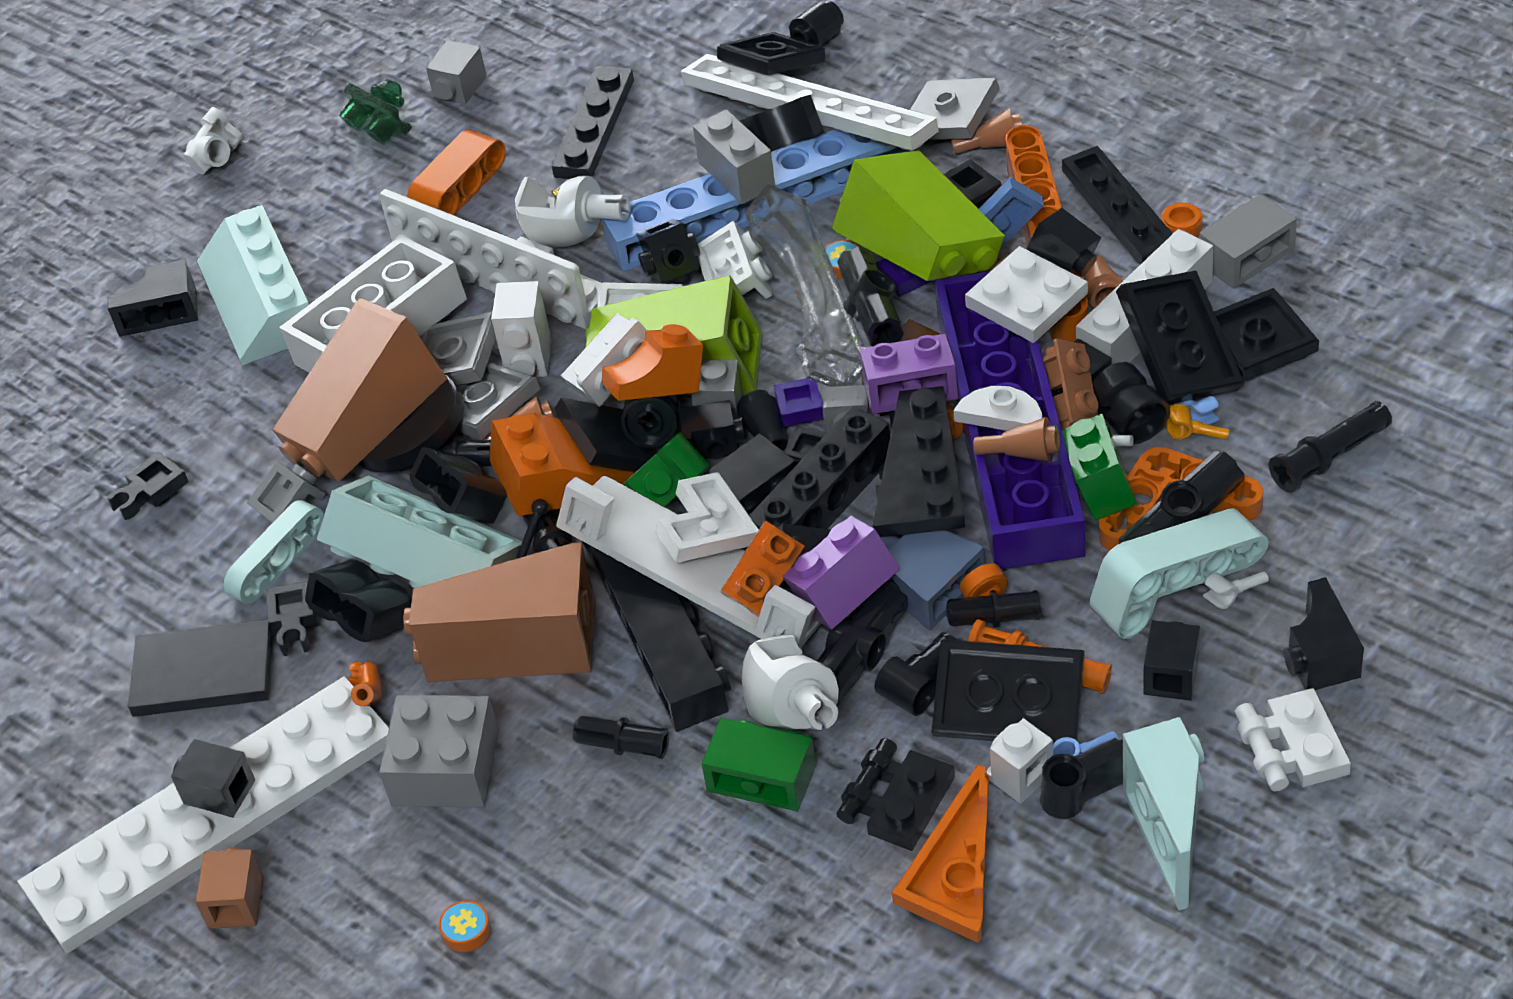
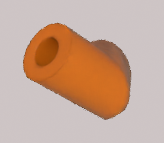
M368 660L365 663L359 661L351 663L348 670H351V676H348L347 680L354 686L351 691L352 701L358 706H367L378 702L383 695L378 666Z

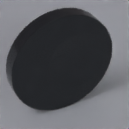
M446 376L447 380L358 464L364 469L373 472L396 471L413 465L421 448L427 447L437 450L459 425L464 411L463 397L454 382Z

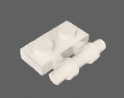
M1314 688L1267 700V714L1269 717L1264 718L1262 715H1257L1251 703L1241 704L1235 709V714L1240 722L1237 729L1242 741L1251 746L1255 755L1253 760L1255 769L1259 777L1267 780L1272 791H1280L1286 788L1289 784L1286 774L1296 772L1302 787L1350 775L1351 763ZM1279 738L1285 751L1280 752L1278 749H1273L1270 740Z

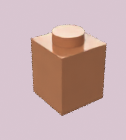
M227 848L223 851L203 853L196 904L208 929L257 925L264 876L252 849Z

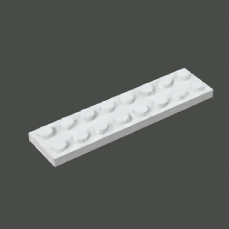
M343 676L230 747L245 753L255 777L254 784L233 818L183 804L173 783L22 877L17 882L64 952L68 954L201 869L204 852L223 851L224 849L235 847L383 752L389 727L370 705L358 706L352 701L351 691L353 686Z

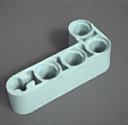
M1231 508L1122 542L1112 548L1104 557L1089 605L1120 638L1129 639L1141 632L1148 624L1159 597L1204 583L1214 573L1225 576L1253 566L1265 554L1269 544L1268 538L1237 509Z

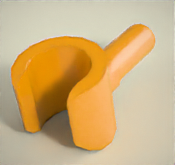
M1174 404L1170 406V418H1168L1166 424L1167 431L1172 438L1181 440L1193 433L1227 440L1230 429L1192 420L1191 410L1186 405Z

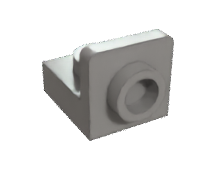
M864 385L824 388L823 418L825 433H828L853 406L868 413V398Z
M276 461L247 504L273 523L293 502L297 500L304 501L308 494L321 501L326 494L313 485L318 478L296 463L291 470Z

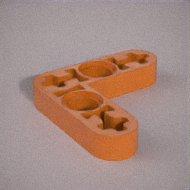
M1153 447L1146 450L1128 474V478L1134 494H1145L1152 500L1144 505H1134L1099 519V541L1101 545L1109 551L1118 545L1119 538L1160 501L1163 489L1174 481L1183 480L1203 460L1166 447ZM1245 476L1244 482L1211 512L1217 513L1235 508L1249 521L1257 518L1263 508L1264 492L1261 484L1257 480ZM1124 517L1127 518V529L1119 530L1124 523Z

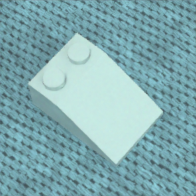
M1180 717L1123 734V793L1179 911L1189 907L1198 793L1203 791L1199 764L1204 762L1203 749L1197 735L1188 734Z

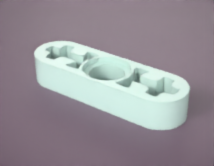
M303 500L293 502L229 568L223 584L225 593L244 604H252L265 593L266 589L318 537L324 518L323 511Z

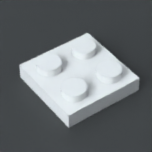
M1019 246L965 294V302L967 308L1035 343L1088 294V281Z

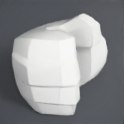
M579 176L568 179L561 185L557 199L550 197L545 188L536 179L524 177L515 197L516 217L525 235L531 241L551 248L576 245L593 235L600 223V219L626 221L629 217L627 213H630L631 210L630 199L627 195H601L600 186L592 176Z
M793 635L763 638L749 646L743 661L742 687L744 700L751 717L764 725L785 729L822 730V726H825L827 729L836 722L838 718L836 704L839 693L836 677L831 669L824 664L802 655V649L798 647Z

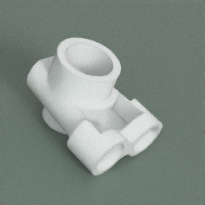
M211 107L202 118L201 124L203 126L195 138L188 143L186 152L182 156L195 172L202 175L211 167L223 166L229 159L230 151H234L243 139L242 133L228 122L227 116L215 107Z

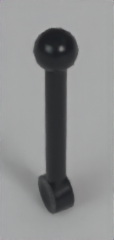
M537 499L531 505L533 514L516 559L527 555L540 518L548 512V503L543 499Z

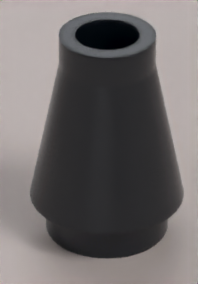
M754 390L744 395L737 405L739 410L737 416L742 417L744 427L753 437L761 434L783 451L788 440L784 433L777 399L769 395L766 390Z

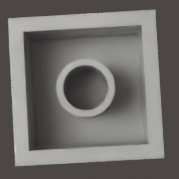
M396 695L379 772L391 806L485 807L499 732L489 696Z

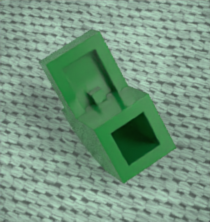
M680 432L625 481L623 485L665 507L677 497L678 480L697 477L710 464Z

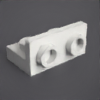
M733 220L698 243L700 255L697 258L705 281L731 275L741 295H744L753 288L765 299L773 295L768 281L772 278V273L764 260L759 256L763 249L752 231L744 232Z
M617 313L561 374V377L569 386L600 407L611 395L608 389L601 383L602 368L619 363L631 356L645 340V332L647 330L635 318L628 320Z

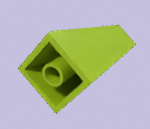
M919 150L854 159L832 226L842 236L926 281L992 270L1005 237Z
M731 275L592 308L590 324L586 328L585 333L586 347L617 313L628 320L635 318L647 331L659 330L668 324L682 325L703 344L702 360H738L743 395L757 388L763 332ZM691 393L681 394V396L691 395Z

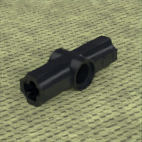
M857 246L852 250L843 251L837 264L849 292V296L843 304L845 311L862 324L870 346L880 343L899 342L904 335V331L891 300L897 291L896 284L887 275L878 270L869 249Z
M1215 450L1183 480L1168 484L1161 493L1160 501L1119 538V544L1207 516L1244 482V472L1239 468L1236 460L1226 452ZM1181 506L1190 508L1187 512H1176L1173 509Z
M886 581L853 610L849 617L844 618L837 626L829 630L825 650L817 661L830 668L836 677L839 688L836 705H839L864 669L871 671L878 665L885 651L888 634L908 608V596L903 594L898 586L892 582Z

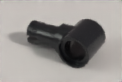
M941 632L922 652L911 655L906 661L897 656L892 657L882 666L876 677L875 692L912 715H921L935 698L941 639L956 641L957 639L949 633Z

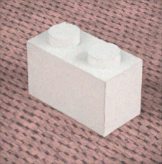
M539 282L497 283L491 320L503 367L533 377L547 376L552 338Z

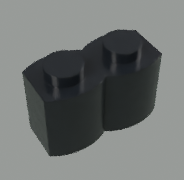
M427 447L421 448L409 474L413 486L421 493L432 495L435 504L442 511L486 523L495 522L507 498L503 485L497 479L483 475L481 468L473 460Z
M348 559L309 573L305 602L317 615L329 621H337L339 626L349 636L361 642H370L403 629L404 609L410 608L412 603L411 597L401 586L390 580L379 579L377 574L368 565L355 559Z

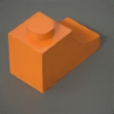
M668 324L659 330L646 331L645 340L631 356L619 363L602 368L601 383L618 401L699 392L703 344L682 325Z

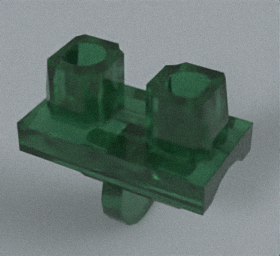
M386 79L379 85L374 84L370 89L371 94L351 83H348L342 90L349 101L339 116L349 127L359 131L368 118L371 117L372 119L364 130L371 138L382 145H385L395 131L406 136L411 130L412 126L399 118V110L397 108H401L404 105V98L401 97L402 88L396 81Z

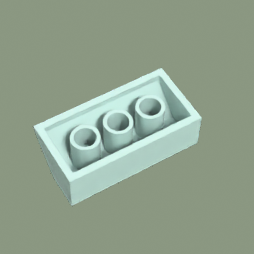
M260 205L224 218L197 260L242 366L288 349L279 327L309 305L263 206Z
M369 475L332 490L317 537L318 541L330 545V550L333 553L347 558L358 557L370 563V568L374 571L386 575L397 574L410 580L409 584L414 588L514 560L522 544V541L470 518L446 513L430 501Z

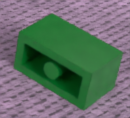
M1103 414L1090 419H1081L1072 426L1061 430L1075 480L1094 521L1137 504L1121 454Z
M720 718L701 765L707 792L798 812L816 768L812 737L804 736L793 730L781 731L758 726L746 720L734 721Z

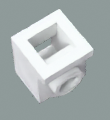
M1024 718L1019 723L1007 726L994 739L990 747L991 766L986 769L989 781L1020 804L1023 803L1041 786L1042 767L1046 760L1053 756V740ZM1028 767L1032 768L1033 770L1026 775V769Z

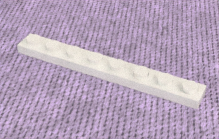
M709 54L704 55L681 71L684 85L701 89L704 92L722 95L731 100L753 104L759 108L772 109L811 94L822 125L839 129L845 133H853L870 138L872 141L891 144L903 150L913 151L939 132L936 117L778 73L765 75L718 60L717 56Z

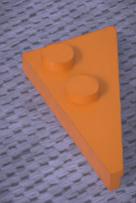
M977 764L892 891L893 904L976 943H979L982 939L989 797V776L987 775L986 767Z

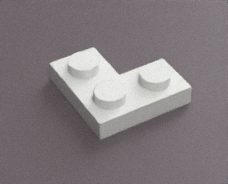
M716 472L678 480L676 495L688 513L658 519L655 533L675 563L748 547L759 529L721 475Z

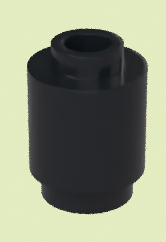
M832 1L816 2L790 22V37L822 46L839 33L844 22L843 13Z

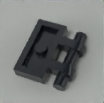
M882 738L875 749H870L861 762L862 771L856 781L850 782L841 795L843 803L836 815L842 822L847 824L854 823L859 813L869 816L870 818L867 822L868 835L913 851L955 778L954 766L913 750L908 752L902 764L891 760L897 751V745L890 739ZM879 780L890 784L882 797L872 794Z

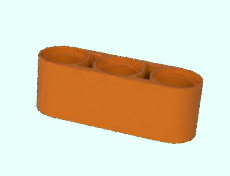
M465 129L414 179L408 189L407 197L454 216L502 166L506 153L504 143L501 140L471 129Z

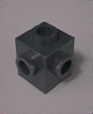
M672 218L636 233L643 251L638 254V259L647 277L651 275L654 280L660 283L679 284L690 278L689 272L699 269L696 257L700 255L699 246L692 233L687 234L683 222Z

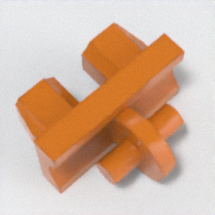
M765 521L725 582L720 593L738 602L752 614L759 617L766 594L774 585L780 586L784 580L782 576L791 569L804 545Z

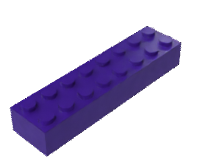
M990 272L935 280L937 318L941 334H946L955 363L958 391L957 405L962 398L975 390L989 386H1010L1026 392L1035 399L1042 412V418L1047 417L1050 425H1057L1059 430L1060 451L1053 453L1051 462L1009 456L1004 453L975 455L974 437L1002 435L1006 430L963 423L964 437L993 563L999 565L1001 569L1085 557V519L1038 340L1032 343L966 307L965 294Z

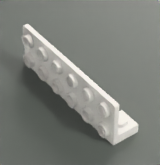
M384 189L379 194L392 242L402 235L454 261L461 280L488 289L493 293L496 292L497 283L538 281L547 314L557 317L562 322L571 323L584 329L589 327L592 308L597 307L600 284L602 283L581 275L577 264L390 190Z
M602 476L593 486L577 477H574L566 485L556 527L730 621L734 625L761 639L793 635L798 647L801 649L822 624L812 618L816 606L777 585H774L766 594L759 617L752 614L738 602L720 593V590L745 553L742 549L675 563L655 532L658 519L677 515L676 513L607 476Z

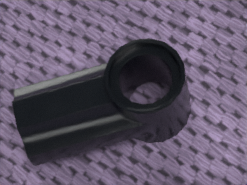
M1113 738L1076 756L1058 754L1047 759L1042 767L1040 804L1043 810L1048 815L1057 819L1072 818L1081 812L1085 801L1123 784V739Z

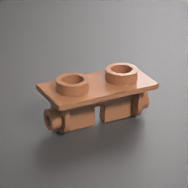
M1054 339V346L1045 350L1046 356L1043 358L1050 389L1057 390L1061 387L1063 388V393L1053 396L1060 427L1063 430L1081 419H1090L1097 416L1098 400L1093 390L1089 369L1090 359L1086 353L1085 344Z

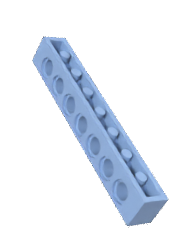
M833 129L772 151L775 187L744 204H741L711 174H707L630 202L631 210L630 213H627L629 217L626 221L601 219L605 241L622 272L640 266L638 254L643 251L636 235L640 231L674 218L683 222L687 234L692 233L698 244L733 220L742 229L844 192L854 159L910 152L911 150H903L891 144L872 141L870 138Z

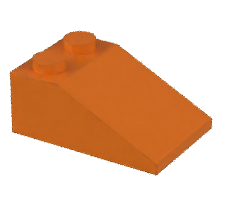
M530 413L492 420L490 462L505 488L518 517L533 514L531 505L537 499H543L548 503V511L560 509L565 487L574 477L593 486L602 476H607L623 485L635 473L589 465L558 418Z

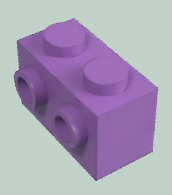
M946 334L925 335L917 339L895 343H880L872 347L860 349L863 382L872 414L896 410L899 391L943 386L946 401L958 399L955 363Z
M850 516L845 521L835 525L829 532V535L810 552L801 555L796 560L794 566L782 577L795 596L816 606L812 618L832 630L900 568L876 530Z

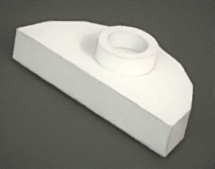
M989 386L975 390L962 398L954 409L955 422L1006 431L1042 418V412L1037 401L1026 392L1010 386Z

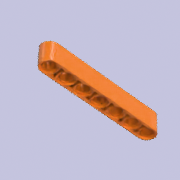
M1020 125L1013 127L1006 134L1008 176L1042 195L1044 204L1022 227L1026 245L1028 246L1038 223L1058 211L1062 206L1040 131L1032 126ZM1087 296L1081 299L1049 329L1052 340L1062 339L1072 342L1076 340V325L1088 315Z

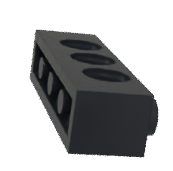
M853 406L749 515L756 527L760 529L762 524L767 521L777 528L782 523L828 529L879 474L878 469L886 460L890 441L889 423Z

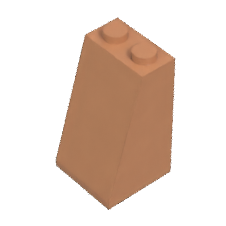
M363 298L355 302L273 428L274 433L282 442L279 446L281 453L292 464L302 463L316 477H320L323 474L339 482L447 380V377L407 317Z
M582 542L570 543L413 588L411 607L404 609V630L407 636H413L414 661L416 664H422L427 682L591 672L595 597Z

